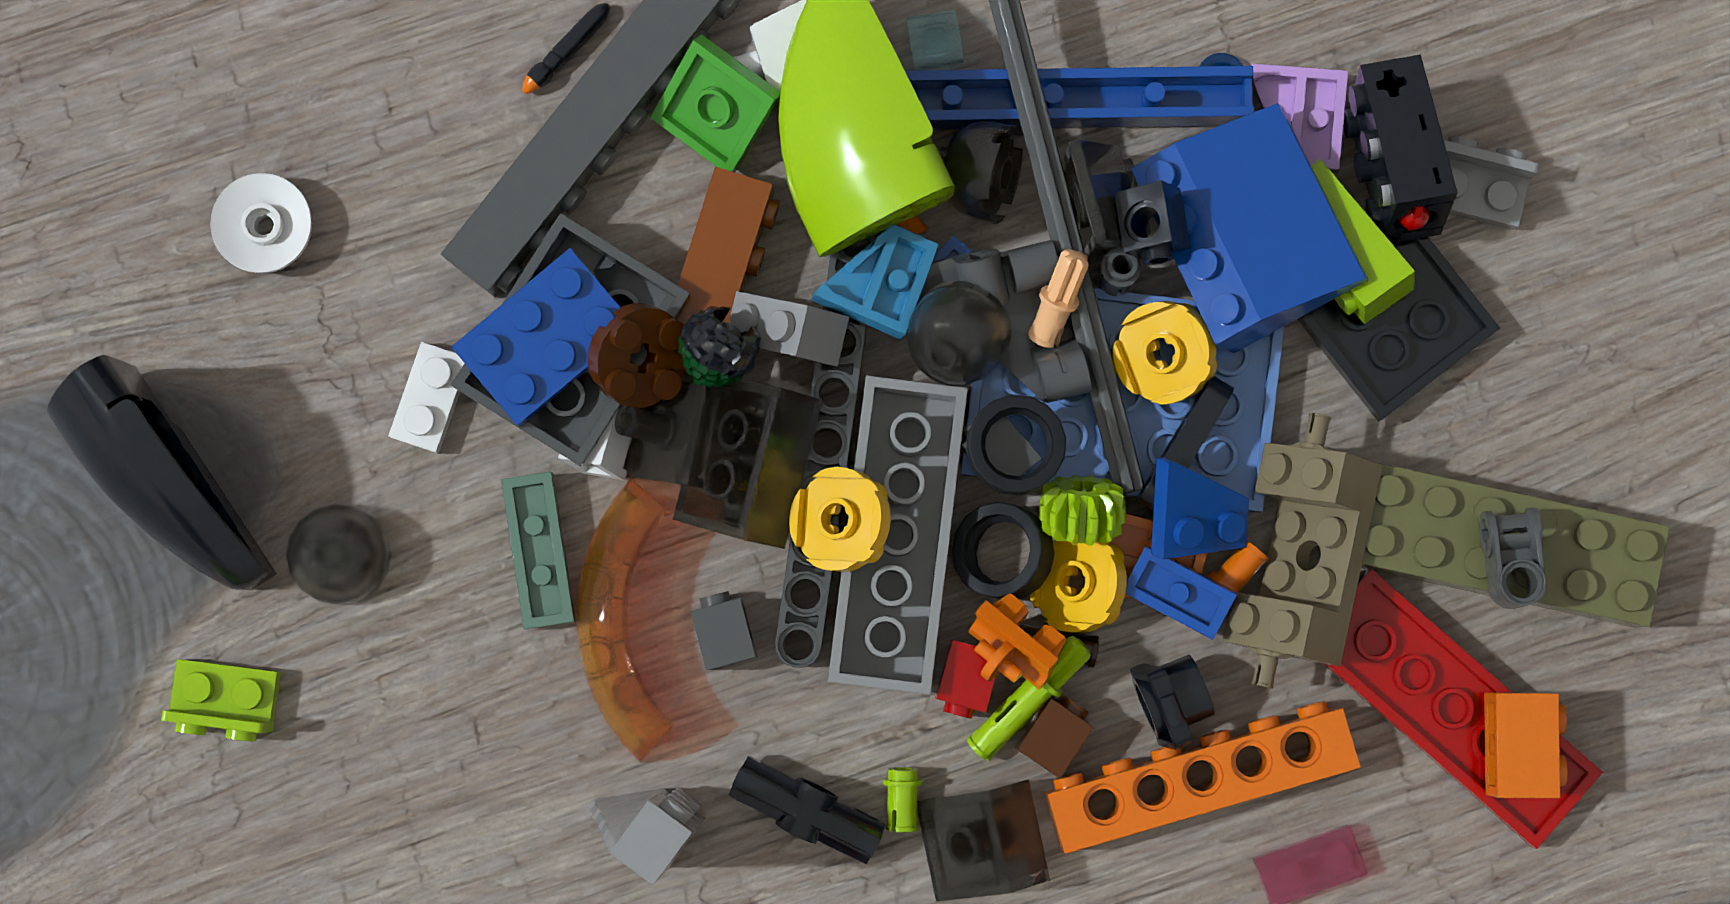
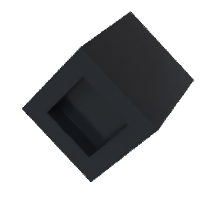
M1160 180L1114 193L1124 253L1143 260V263L1146 265H1154L1173 260L1174 252L1190 249L1180 188ZM1159 214V228L1154 235L1148 237L1146 233L1147 224L1153 216Z

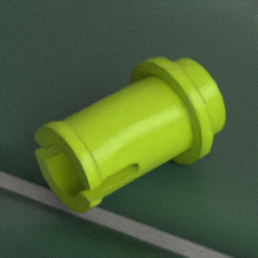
M888 768V777L883 778V785L888 786L886 830L916 832L918 831V786L923 785V779L918 778L917 768Z

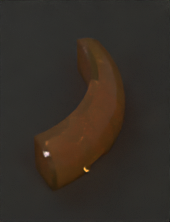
M630 478L610 503L589 543L581 569L577 593L576 624L583 669L594 700L617 738L641 763L675 725L661 711L649 694L634 663L629 643L628 593L632 574L641 552L652 532L668 511L634 479Z

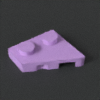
M1251 63L1254 73L1252 82L1263 109L1279 103L1310 164L1313 165L1321 159L1332 173H1338L1340 168L1348 71Z

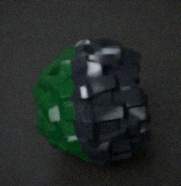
M710 306L706 310L700 309L697 314L692 315L683 325L682 333L678 338L680 344L678 352L682 355L683 366L687 370V374L693 377L694 383L698 386L705 385L709 388L729 386L734 381L739 380L744 374L752 372L756 366L755 361L760 350V334L751 326L745 336H740L741 332L736 326L723 322L731 309L730 307Z

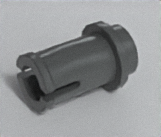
M1123 248L1110 250L1101 262L1100 285L1102 290L1111 296H1117L1118 290L1121 291V295L1125 294L1139 279L1141 274L1140 259L1124 253ZM1115 266L1116 271H1119L1122 274H1118L1117 272H1115L1113 267Z

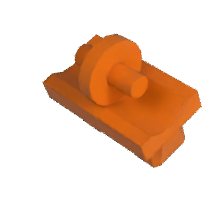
M1011 593L993 605L986 600L976 611L975 615L977 618L969 629V633L980 641L974 651L987 661L980 675L990 682L1001 672L1013 683L1020 676H1023L1040 690L1049 681L1066 638L1054 627L1046 624L1032 638L1019 627L1026 619L1029 611L1025 604Z

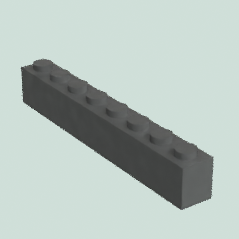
M643 0L441 252V255L494 298L501 290L505 293L509 292L524 270L521 267L522 263L532 251L536 252L558 215L563 212L569 215L580 205L587 193L583 188L595 172L598 175H602L611 166L618 154V151L614 148L627 133L629 136H633L645 123L649 116V112L645 109L657 94L662 97L692 41L700 35L710 40L711 34L707 31L718 17L723 20L727 19L736 9L740 0Z

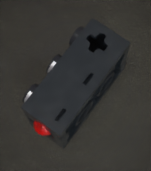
M1421 54L1360 65L1355 85L1349 87L1350 103L1348 108H1344L1343 126L1347 138L1354 137L1358 151V153L1354 154L1356 178L1359 183L1366 182L1369 198L1365 201L1366 214L1391 243L1441 235L1458 192Z

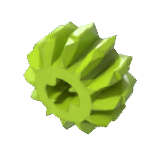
M1074 474L1069 478L1061 476L1055 478L1053 482L1043 485V494L1040 497L1039 519L1042 522V532L1052 536L1057 542L1068 541L1073 546L1078 543L1092 546L1095 542L1105 544L1111 542L1112 538L1122 534V527L1125 523L1126 507L1123 488L1117 484H1112V481L1108 478L1097 479L1092 474L1087 477Z

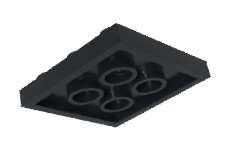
M1429 237L1392 243L1415 271L1414 290L1366 324L1361 321L1355 312L1350 315L1346 314L1335 299L1298 318V321L1378 422L1500 329L1495 320Z

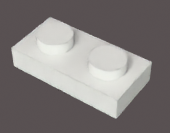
M421 342L388 437L439 454L460 395V391L451 386V383L464 365V362L456 353Z

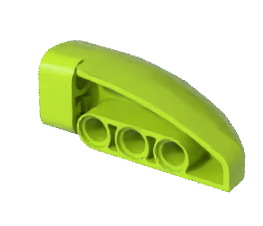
M807 0L796 23L786 53L780 87L778 122L781 153L793 202L818 256L825 257L880 233L892 224L897 225L940 205L954 195L955 185L936 145L932 142V125L869 0Z

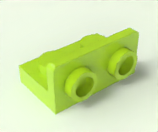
M177 659L169 710H162L161 721L175 722V732L206 735L207 727L226 729L225 738L256 742L257 733L273 732L281 672Z

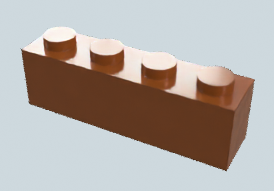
M719 167L714 168L678 282V286L691 295L675 318L676 320L685 324L700 309L706 310L710 306H725L731 309L723 322L729 323L736 291L744 292L748 276L757 277L763 262L765 248L758 246L764 227L772 230L780 206V200L773 199L775 193L773 184Z

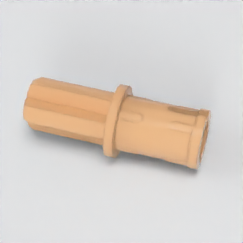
M1066 249L1061 252L1049 285L1041 288L1039 310L1028 332L1029 338L1040 346L1053 348L1054 345H1059L1070 313L1077 310L1079 306L1077 294L1089 266L1087 256L1083 252H1076L1072 249Z

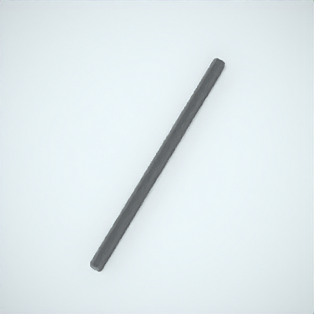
M989 0L1050 240L1054 244L1058 260L1061 252L1066 249H1072L1076 252L1080 251L1085 254L1020 0ZM1088 266L1077 294L1079 306L1077 310L1070 313V319L1076 341L1083 351L1088 366L1092 392L1089 393L1112 483L1122 487L1123 494H1127L1144 488V481Z

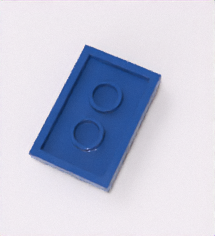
M569 248L451 346V348L514 423L520 427L589 369L588 352L594 333L600 325L606 327L610 320L617 316L613 312L621 307L572 249Z

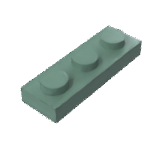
M549 471L501 479L524 630L576 622L553 472Z

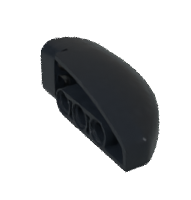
M101 355L80 365L66 377L51 397L47 412L83 467L105 494L148 535L191 567L231 589L251 590L277 574L183 430L177 424L172 423L136 366L108 355ZM162 428L167 435L166 446L154 430ZM185 470H190L192 472L195 479V485L186 475V473L184 472Z

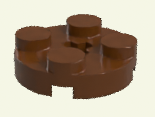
M633 303L619 308L613 312L617 316L610 320L606 327L600 325L592 337L588 352V368L593 381L600 386L604 394L610 399L630 408H644L654 405L660 400L674 398L681 389V378L686 370L683 366L682 355L678 352L680 345L678 338L682 333L684 324L673 318L666 311L646 303ZM641 344H644L647 356L644 362L637 366V364L630 361L631 354L638 353Z

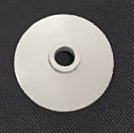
M268 173L250 174L229 184L217 198L211 214V234L220 254L237 268L260 274L276 272L292 264L306 248L312 231L311 210L301 191L288 180ZM264 218H271L274 223L272 231L266 235L259 234L258 223Z

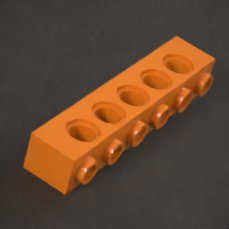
M1320 701L1297 708L1298 718L1279 723L1277 715H1272L1248 722L1250 732L1231 737L1229 729H1224L1200 736L1201 746L1182 751L1181 748L1173 750L1161 747L1150 751L1152 760L1133 765L1131 757L1102 765L1104 774L1084 780L1082 772H1076L1062 776L1060 779H1053L1055 788L1044 791L1061 851L1067 854L1361 768L1343 708L1332 707L1328 709L1326 701ZM1301 732L1308 739L1309 749L1302 759L1293 761L1286 754L1285 743L1291 734ZM1253 746L1260 754V765L1254 773L1243 775L1236 766L1237 754L1244 747ZM1204 760L1211 767V781L1204 788L1193 789L1187 781V770L1192 763ZM1147 775H1157L1163 782V794L1153 803L1142 802L1137 792L1139 782ZM1099 789L1110 790L1115 798L1113 811L1105 817L1093 816L1088 808L1090 796Z

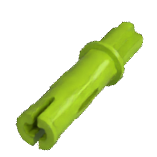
M1075 636L1068 637L1058 656V662L1049 681L1039 690L1028 680H1025L966 739L973 751L984 760L991 761L1000 749L1033 718L1053 695L1056 697L1062 695L1061 687L1089 660L1090 651L1087 646Z

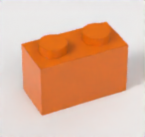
M1484 692L1486 795L1496 798H1560V786L1566 785L1568 771L1566 758L1564 755H1560L1559 735L1565 733L1567 725L1566 709L1564 704L1559 703V694Z

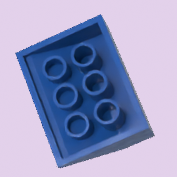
M1279 103L1176 142L1131 168L1139 186L1163 180L1181 189L1190 249L1174 252V260L1215 345L1235 353L1368 281ZM1157 214L1154 216V218L1159 226L1160 217L1159 214Z

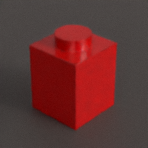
M951 640L935 699L945 701L944 712L972 719L975 710L986 713L995 678L988 682L980 675L987 661L974 651L976 646Z

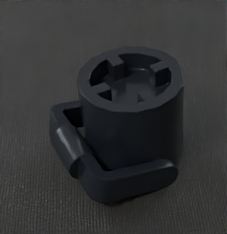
M1190 654L1161 666L1144 663L1130 669L1136 694L1147 721L1156 736L1158 745L1177 750L1191 743L1192 736L1188 726L1215 715L1205 682Z

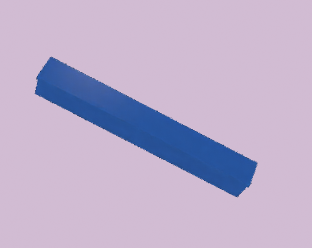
M1253 66L1038 69L1053 128L1220 126L1254 112V106H1252ZM1006 69L905 70L933 130L1022 129Z

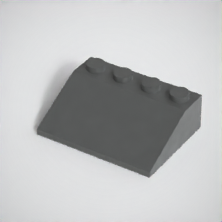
M560 213L504 302L569 248L572 249L620 307L633 303H646L666 311L673 318H676L691 294ZM641 344L638 353L631 354L630 361L637 364V366H640L647 356L644 344ZM464 363L451 386L518 427ZM588 369L518 428L582 467L621 405L604 394L600 386L593 381Z

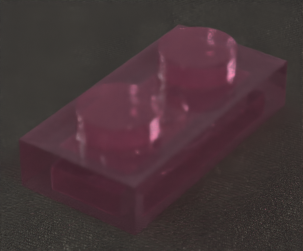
M1348 824L1252 858L1268 904H1285L1368 874L1352 827Z

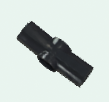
M748 756L739 769L728 795L756 809L757 812L775 819V824L786 832L813 844L819 841L866 865L873 856L886 826L884 822L839 801L837 795L824 787L801 777L795 779L752 756Z

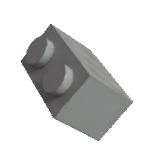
M736 291L729 323L740 330V336H745L751 326H753L761 337L759 343L760 350L838 367L849 317L808 305Z

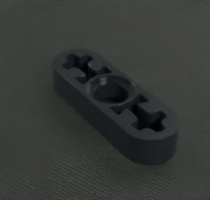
M1216 376L1207 380L1160 458H1166L1188 468L1231 397L1234 387ZM1156 465L1136 501L1153 511Z

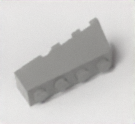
M663 788L594 799L588 806L589 811L593 813L594 821L599 824L597 827L599 832L604 835L602 839L608 852L651 885H654L671 866L705 819L697 813L702 805L680 788H676L672 793Z

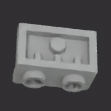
M1449 136L1448 140H1444L1458 192L1450 214L1512 230L1518 228L1530 179L1537 174L1539 164L1527 161V155L1518 150L1498 148L1495 153L1477 148L1478 142L1473 139Z

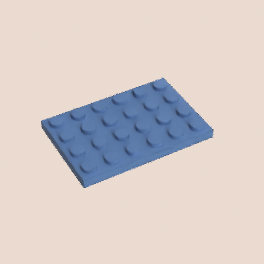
M1094 288L1112 360L1114 343L1116 340H1119L1120 331L1124 327L1122 323L1136 308L1148 303L1171 301L1180 304H1190L1200 314L1194 300L1131 292L1121 295V291L1117 292V296H1111L1102 289ZM1069 315L1068 318H1069V322H1070V325H1071L1072 333H1073L1074 339L1076 340L1075 335H1074V331H1073V327H1072V323H1071V319H1070V315ZM1284 326L1235 353L1216 345L1217 370L1214 376L1234 387V390L1188 469L1248 497L1249 512H1263L1265 495L1254 491L1265 443H1271ZM1161 338L1158 340L1160 349L1154 352V357L1157 361L1165 360L1168 366L1173 363L1172 356L1175 354V349L1172 344H1167L1165 339ZM976 343L966 428L973 423L978 412L995 399L1012 394L1031 396L1041 401L1016 376ZM1116 372L1145 484L1156 465V459L1161 457L1198 393L1176 403L1151 402L1152 400L1145 399L1140 394L1135 395L1128 390ZM1090 393L1045 403L1061 420L1067 438L1065 459L1057 474L1047 483L1053 482L1059 476L1069 478L1074 474L1084 477L1092 474L1094 478H1108L1112 481ZM1012 414L1006 416L1042 458L1024 474L1031 473L1041 464L1046 454L1047 441L1044 432L1034 420L1024 415ZM963 452L960 475L977 477L971 469L968 457ZM1141 489L1123 494V496L1137 497Z

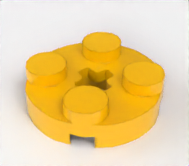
M1171 301L1148 303L1136 308L1123 321L1122 325L1124 327L1120 331L1119 340H1116L1114 343L1113 360L1120 380L1135 395L1140 394L1145 399L1152 400L1151 402L1157 404L1176 403L1197 394L1204 387L1207 380L1216 373V345L1202 316L1198 314V311L1192 305ZM1164 338L1167 344H1172L1175 349V354L1172 356L1173 363L1168 366L1165 360L1157 361L1154 357V352L1160 349L1158 340Z
M844 467L826 468L813 475L812 477H816V479L811 481L806 489L800 488L794 497L789 515L791 537L796 547H801L804 555L809 558L806 560L815 567L835 572L854 571L865 564H871L879 560L884 551V544L888 537L891 522L890 507L887 501L888 495L885 487L881 483L872 480L863 472ZM841 506H844L849 520L844 530L839 533V528L831 525L832 515H838Z
M1053 540L1055 555L1051 572L1042 586L1029 595L1034 608H1040L1042 615L1048 619L1044 620L1047 624L1064 632L1088 633L1097 630L1103 625H1110L1115 622L1120 615V606L1123 603L1127 587L1122 550L1117 545L1109 542L1106 544L1095 542L1092 546L1078 543L1073 546L1068 541L1057 542ZM1078 568H1080L1083 576H1085V586L1076 595V588L1069 586L1070 576H1077Z

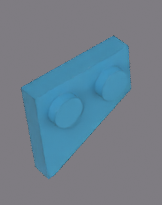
M892 224L841 270L821 285L813 293L811 301L901 339L907 332L939 244Z

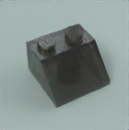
M1029 779L994 784L917 801V813L936 902L1008 894L1050 881Z

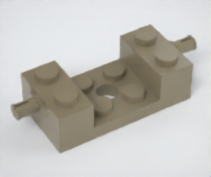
M1309 413L1304 442L1292 445L1265 443L1254 492L1279 500L1267 555L1269 560L1265 564L1259 596L1237 592L1238 594L1228 612L1222 640L1223 642L1246 647L1253 653L1258 654L1251 684L1261 687L1274 688L1273 683L1279 659L1292 657L1339 667L1341 665L1383 465L1347 452L1332 451L1325 447L1331 417L1324 414ZM1319 545L1321 550L1320 561L1315 568L1310 569L1308 564L1310 552Z

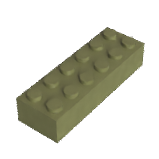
M1381 464L1383 467L1361 568L1490 596L1485 555L1481 547L1479 532L1481 513L1483 511H1492L1495 516L1524 513L1526 508L1535 507L1539 511L1543 527L1542 550L1547 582L1542 598L1531 605L1628 627H1650L1670 526ZM1519 531L1503 532V534L1519 533ZM1511 571L1506 580L1507 588L1513 596L1522 598L1527 591L1526 579L1521 573Z

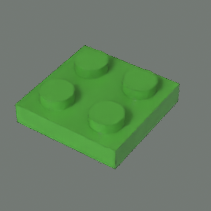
M700 35L692 41L650 118L716 167L736 172L778 103L780 91L705 36Z

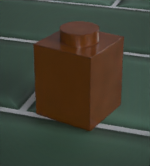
M1063 696L1059 703L1050 698L1039 710L1015 746V749L1060 779L1094 729L1093 726L1084 721L1089 712L1066 696Z

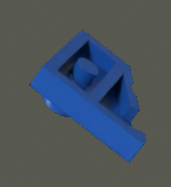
M1163 457L1157 458L1151 554L1161 559H1170L1246 547L1249 498L1176 462Z

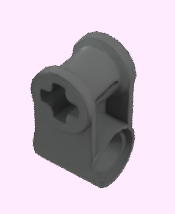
M1531 507L1526 508L1524 513L1497 516L1492 511H1483L1480 515L1479 532L1481 547L1485 555L1490 597L1497 605L1506 609H1516L1536 603L1542 598L1547 582L1542 550L1543 527L1537 508ZM1519 531V533L1503 534V532ZM1511 571L1521 573L1526 579L1527 591L1522 598L1513 596L1507 588L1506 580Z

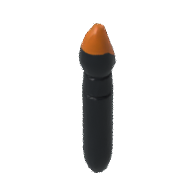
M598 4L589 10L552 48V51L550 50L543 59V62L535 64L529 70L523 82V93L535 92L552 80L553 73L565 65L564 63L603 25L610 13L609 4Z

